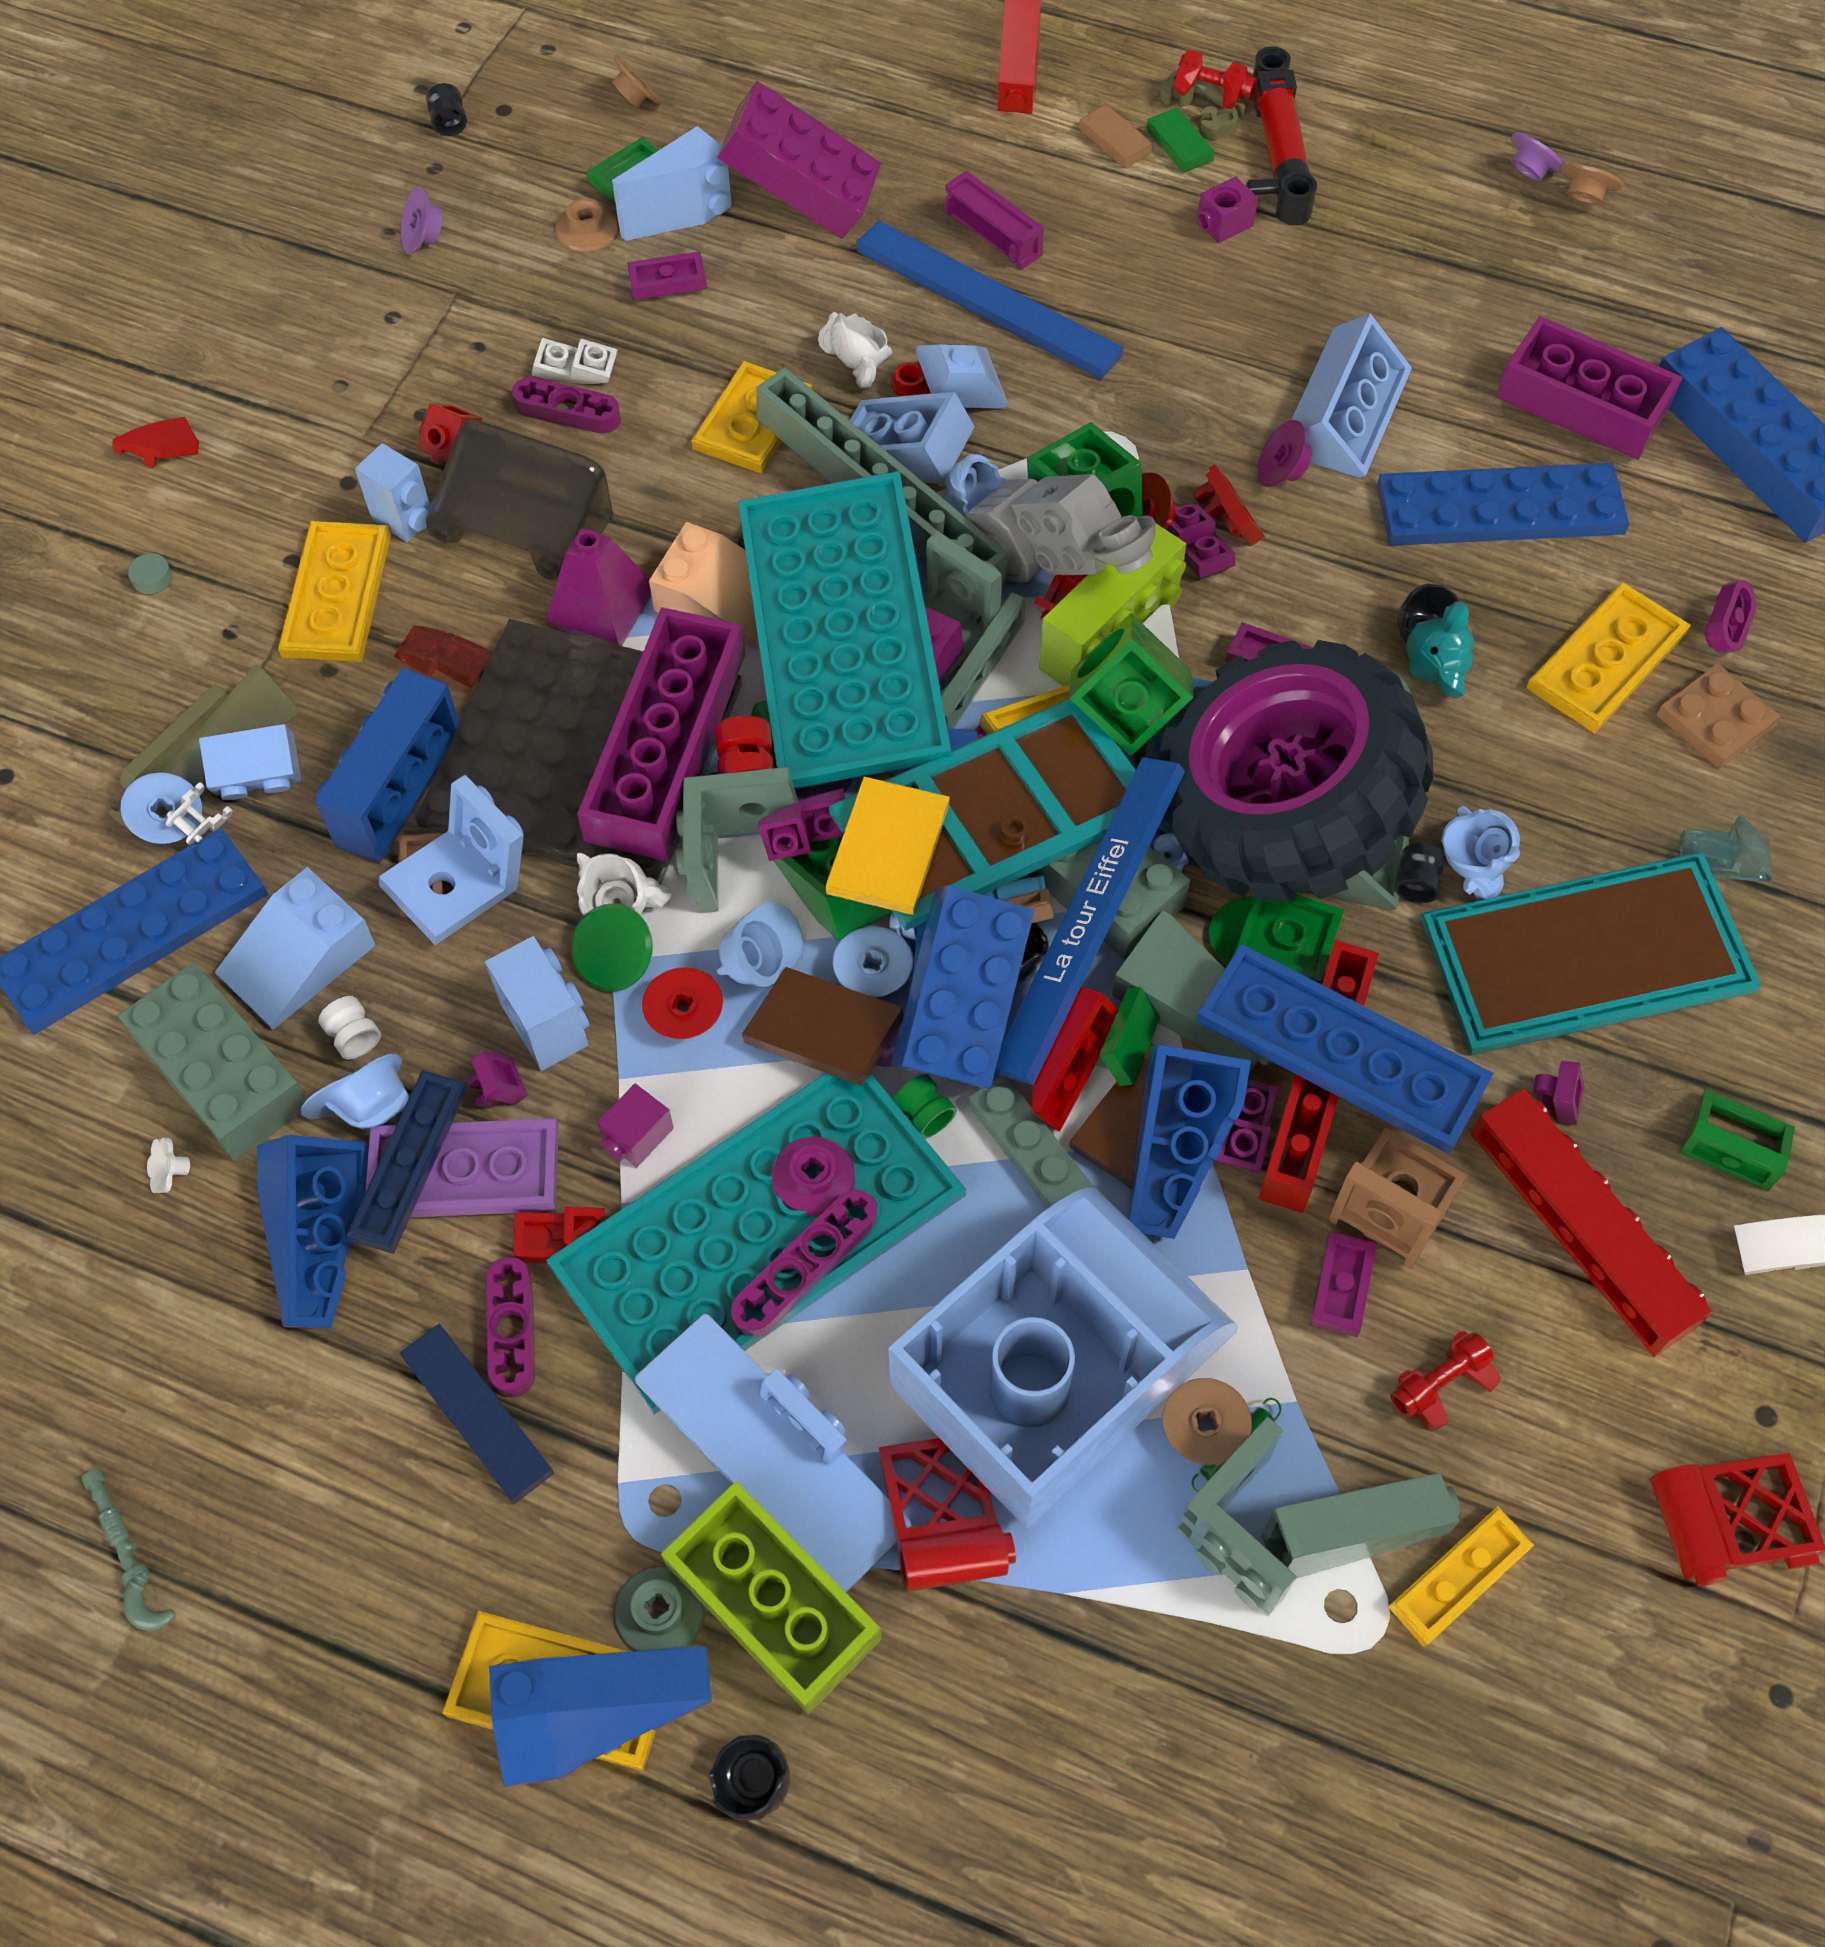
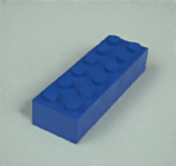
M1723 327L1662 357L1659 367L1683 377L1669 410L1804 543L1825 533V424Z

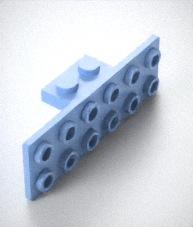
M703 1314L636 1375L635 1383L732 1484L737 1481L846 1593L897 1542L889 1498L843 1452L847 1439L843 1436L845 1428L841 1422L828 1410H824L821 1413L808 1400L810 1397L809 1391L794 1375L789 1374L785 1377L777 1368L767 1375L708 1314ZM904 1515L906 1528L911 1527L912 1523Z

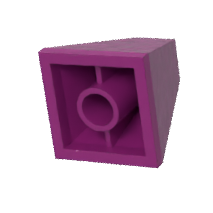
M581 528L566 551L546 617V623L549 626L620 650L651 597L650 579L612 538L598 534L593 530Z

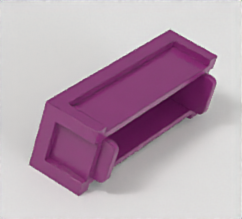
M966 170L945 185V191L948 192V196L945 199V213L948 216L955 217L1006 255L1011 263L1015 262L1019 269L1023 270L1042 256L1044 227Z

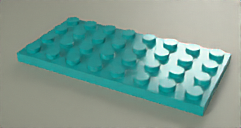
M900 471L738 501L777 768L788 767L794 788L919 766L936 758L952 756Z
M871 1072L862 1086L828 1073L823 1074L546 1260L550 1270L654 1415L661 1409L635 1383V1377L703 1314H708L744 1351L768 1335L756 1338L739 1333L733 1322L731 1308L737 1295L818 1217L806 1216L805 1211L788 1209L783 1204L782 1199L775 1195L771 1183V1170L777 1155L785 1146L797 1139L811 1136L827 1138L842 1146L854 1164L855 1184L853 1189L863 1190L872 1196L876 1203L878 1218L872 1232L800 1300L768 1334L966 1196V1188ZM810 1165V1168L805 1171V1174L810 1179H815L821 1173L817 1165ZM851 1206L846 1208L848 1219L838 1228L844 1239L848 1238L845 1235L844 1226L855 1217L861 1221L865 1219L864 1206L857 1210ZM831 1221L830 1224L837 1227L835 1221ZM824 1235L817 1236L809 1244L811 1254L821 1258L829 1256L836 1248L835 1241L829 1236ZM784 1269L777 1274L774 1283L783 1291H791L800 1285L802 1275L795 1269ZM764 1286L761 1289L765 1292L766 1300L758 1308L754 1309L750 1304H747L744 1308L746 1314L745 1322L752 1318L758 1322L763 1320L762 1308L770 1299L773 1300L775 1306L780 1304V1302L772 1297L767 1287Z

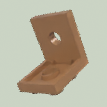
M1385 1127L1363 1163L1360 1164L1356 1161L1349 1171L1328 1221L1336 1225L1341 1219L1364 1233L1362 1240L1377 1243V1250L1383 1244L1404 1256L1406 1260L1403 1265L1411 1270L1468 1175ZM1403 1181L1408 1183L1413 1188L1415 1195L1393 1182Z

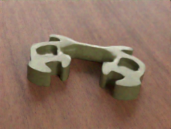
M1176 71L1172 72L1167 80L1160 82L1159 97L1165 105H1170L1171 98L1180 100V107H1185L1193 102V94L1197 93L1205 95L1219 107L1210 105L1201 111L1200 134L1208 140L1216 141L1219 137L1234 134L1237 129L1238 117L1240 119L1244 118L1245 104L1238 100L1234 108H1223V91L1214 84L1197 80L1186 95L1182 96L1176 93L1174 87Z

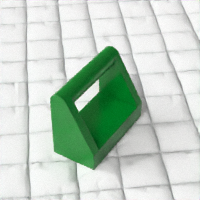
M1705 1088L1679 1153L1769 1192L1786 1170L1790 1159L1795 1127ZM1710 1110L1776 1138L1777 1141L1774 1149L1770 1150L1708 1123Z

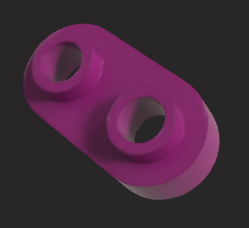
M1740 580L1726 583L1722 586L1709 623L1705 628V637L1708 644L1720 654L1740 650L1746 640L1756 611L1755 594L1747 581Z

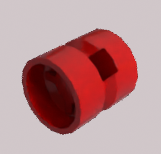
M748 715L735 716L717 725L715 735L717 756L719 757L717 761L718 774L774 769L773 757L770 755L772 752L771 728L766 720Z

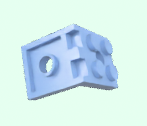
M464 775L451 783L448 831L380 875L379 886L430 941L437 945L517 890L524 836L523 831L513 817L505 816L494 805L491 795L484 787L476 786ZM436 881H446L454 889L450 893L442 895L433 892L430 889V885Z

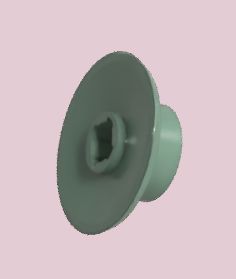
M667 1566L650 1567L633 1575L621 1588L614 1606L616 1631L622 1642L633 1652L687 1648L698 1636L705 1618V1607ZM658 1599H663L668 1605L669 1610L668 1612L665 1611L658 1619H653L647 1611L648 1606L651 1607Z

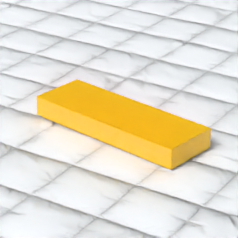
M1497 1506L1397 1597L1388 1608L1418 1642L1425 1647L1527 1553L1534 1544Z

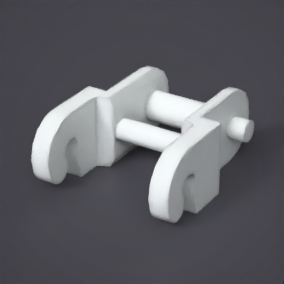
M201 782L195 786L194 792L190 789L181 797V806L174 812H168L167 816L169 818L165 823L167 827L175 824L188 835L186 843L189 845L195 841L199 843L202 840L201 836L208 829L212 832L216 831L227 821L233 812L229 806L224 808L222 815L218 813L213 818L210 816L204 818L191 805L205 789ZM188 812L201 823L195 829L182 819Z

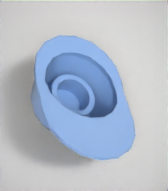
M766 902L757 906L739 920L732 929L726 932L720 941L719 954L722 965L716 970L719 975H729L737 983L746 985L754 984L755 986L765 988L774 984L785 967L793 968L801 957L803 936L798 920L788 908L780 903Z
M398 1054L384 1055L368 1063L357 1072L318 1090L302 1105V1116L307 1119H319L336 1114L350 1126L361 1129L375 1128L384 1124L402 1111L409 1099V1095L397 1074L402 1066V1058Z

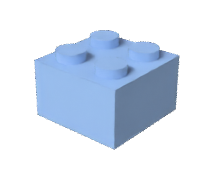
M532 936L485 961L499 1003L540 1071L589 1046L584 1029L589 1027L590 1024L581 1008L584 1006L583 1001L571 981L565 984L560 975V972H562L561 965L550 947L542 950L535 937Z

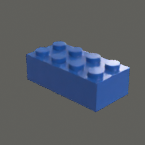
M405 668L401 669L394 681L387 684L378 706L372 714H368L365 717L360 733L352 745L343 750L338 766L330 778L325 780L317 791L315 802L335 847L378 864L381 863L463 734L448 684Z
M949 885L935 889L891 1066L928 1074L976 1088L991 1089L1035 909Z

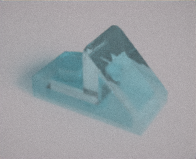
M1742 816L1737 817L1728 833L1684 829L1680 836L1681 856L1702 852L1715 878L1770 882L1772 879L1769 840Z

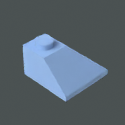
M942 344L917 346L915 352L931 394L956 392L964 408L1006 409L1008 401L987 348L971 345Z

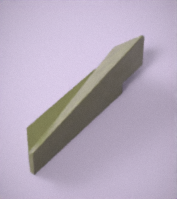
M255 665L229 695L215 684L210 687L123 769L119 783L127 789L132 782L144 775L170 773L185 779L195 788L199 782L202 784L206 782L199 738L286 724L299 714V710L261 667ZM120 800L113 808H110L108 814L128 829L121 815ZM157 807L154 813L160 816L167 810L164 807Z

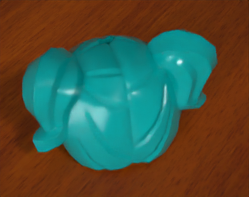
M1463 601L1454 602L1452 605L1447 606L1443 617L1417 624L1408 636L1406 643L1407 656L1410 660L1409 671L1412 676L1428 683L1438 684L1447 696L1459 698L1464 695L1465 676L1470 671L1474 661V637L1466 626L1469 609ZM1433 647L1438 648V653L1436 655H1433L1431 653V649Z

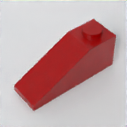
M1041 0L1004 1L997 111L1032 114L1037 88Z
M1084 987L1080 988L1033 1085L1031 1111L1051 1129L1058 1132L1061 1131L1100 1058V1052L1118 1012V1008L1102 993Z

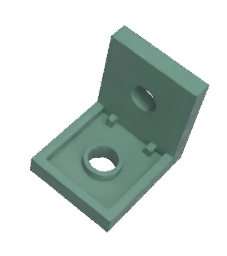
M936 531L927 540V592L923 595L924 605L961 622L964 651L939 684L941 692L955 677L1001 609L1002 573L989 561H982L967 551L959 541L949 539L939 531Z
M788 767L684 778L683 810L677 811V828L679 836L683 837V848H677L676 861L679 874L686 875L688 896H695L701 913L718 911V837L760 833L758 827L759 820L784 807L799 802Z
M1269 1417L1258 1426L1187 1503L1186 1507L1188 1510L1181 1518L1183 1523L1177 1528V1531L1198 1549L1196 1556L1207 1569L1215 1574L1224 1573L1237 1585L1234 1590L1246 1605L1256 1611L1262 1608L1268 1615L1282 1602L1297 1576L1225 1512L1224 1509L1272 1456L1284 1430Z

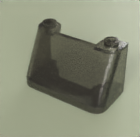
M469 419L466 420L455 437L426 516V525L429 535L442 543H457L464 536L465 530L529 551L536 571L546 579L558 580L566 551L579 530L583 528L602 534L613 517V510L606 474L603 468L593 459L479 420Z

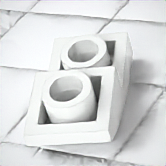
M542 338L533 364L532 376L572 384L608 383L618 349L585 339H580L578 348Z
M1825 1215L1792 1217L1734 1226L1745 1275L1795 1267V1270L1825 1266Z

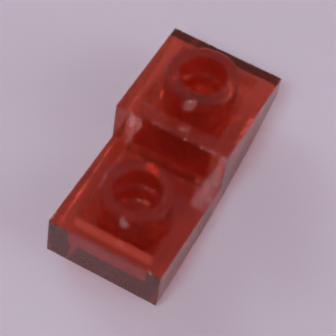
M413 625L394 657L429 677H432L434 672L438 670L472 689L488 664L493 652L452 633Z

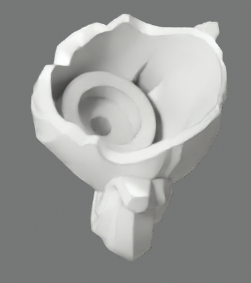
M833 312L829 314L827 324L819 331V346L826 353L837 355L847 367L853 369L852 374L856 377V384L860 389L871 387L872 382L875 380L876 368L892 357L893 354L891 347L887 346L888 339L885 332L872 325L864 317H858L857 314L845 317L842 313L837 314Z
M577 853V863L580 868L578 873L580 881L577 887L578 905L583 915L600 905L615 904L616 902H621V905L630 907L639 914L645 907L662 908L665 903L669 902L672 895L669 887L660 885L652 877L647 878L640 866L631 859L611 853L600 854L593 858L583 853Z

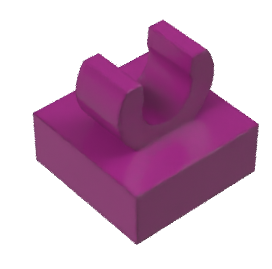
M483 1050L471 1059L475 1072L468 1077L466 1084L472 1088L483 1089V1094L474 1100L475 1106L489 1109L497 1105L499 1101L516 1105L528 1096L513 1058Z
M1561 1061L1558 1077L1549 1074H1536L1533 1093H1537L1536 1099L1541 1101L1545 1107H1555L1558 1123L1577 1125L1585 1086L1580 1063Z

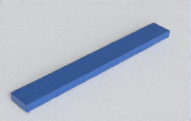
M879 220L857 241V252L1101 380L1122 357L1123 347Z

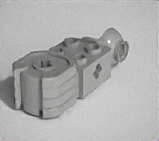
M1094 474L1044 477L1039 482L1034 479L1008 480L999 489L991 493L988 498H985L965 514L969 521L1009 553L1005 582L1026 583L1042 569L1046 571L1047 575H1096L1107 565L1116 566L1118 572L1124 574L1139 569L1153 557L1150 549L1155 537L1153 517H1135L1133 515L1121 517L1106 487Z

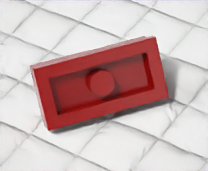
M1214 464L1208 468L1210 472L1205 475L1208 481L1195 490L1193 496L1200 505L1212 499L1210 505L1206 506L1204 510L1213 519L1226 512L1228 515L1222 520L1235 538L1242 535L1253 546L1265 536L1231 482Z

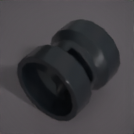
M447 83L431 87L427 92L426 102L433 129L443 136H454L461 133L466 127L467 118L462 107L463 103L457 87Z
M1423 843L1406 846L1402 850L1400 866L1403 871L1397 875L1395 884L1397 895L1412 903L1422 904L1435 901L1438 898L1441 883L1438 876L1443 872L1446 856L1443 851L1435 846Z

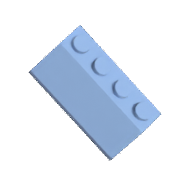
M1371 313L1333 328L1292 417V420L1301 422L1306 431V444L1310 445L1312 449L1310 463L1357 478L1366 476L1412 370L1410 364Z

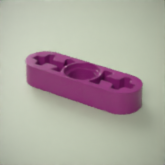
M535 377L523 378L517 381L512 388L516 410L524 416L596 433L612 432L621 422L618 402L613 396ZM569 400L577 403L569 410L557 408V405L563 401Z
M504 1257L495 1261L486 1274L488 1376L499 1394L505 1397H518L529 1391L535 1381L533 1281L523 1261L515 1257ZM514 1272L518 1281L513 1283L515 1302H507L506 1291L502 1283H498L505 1281L506 1273ZM510 1315L521 1317L524 1320V1326L518 1335L512 1338H505L498 1334L497 1328L503 1318ZM505 1350L514 1351L515 1362L519 1370L524 1371L517 1373L515 1381L507 1383L504 1375H500V1373L507 1372L509 1368L508 1355Z

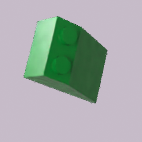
M843 836L811 842L810 853L773 860L817 922L838 940L843 939L852 931L863 928L893 913L890 909L826 894V883Z

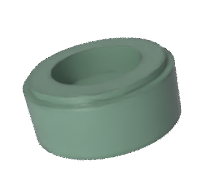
M149 553L141 555L131 562L128 567V576L137 591L144 594H154L164 590L170 584L172 571L164 557Z

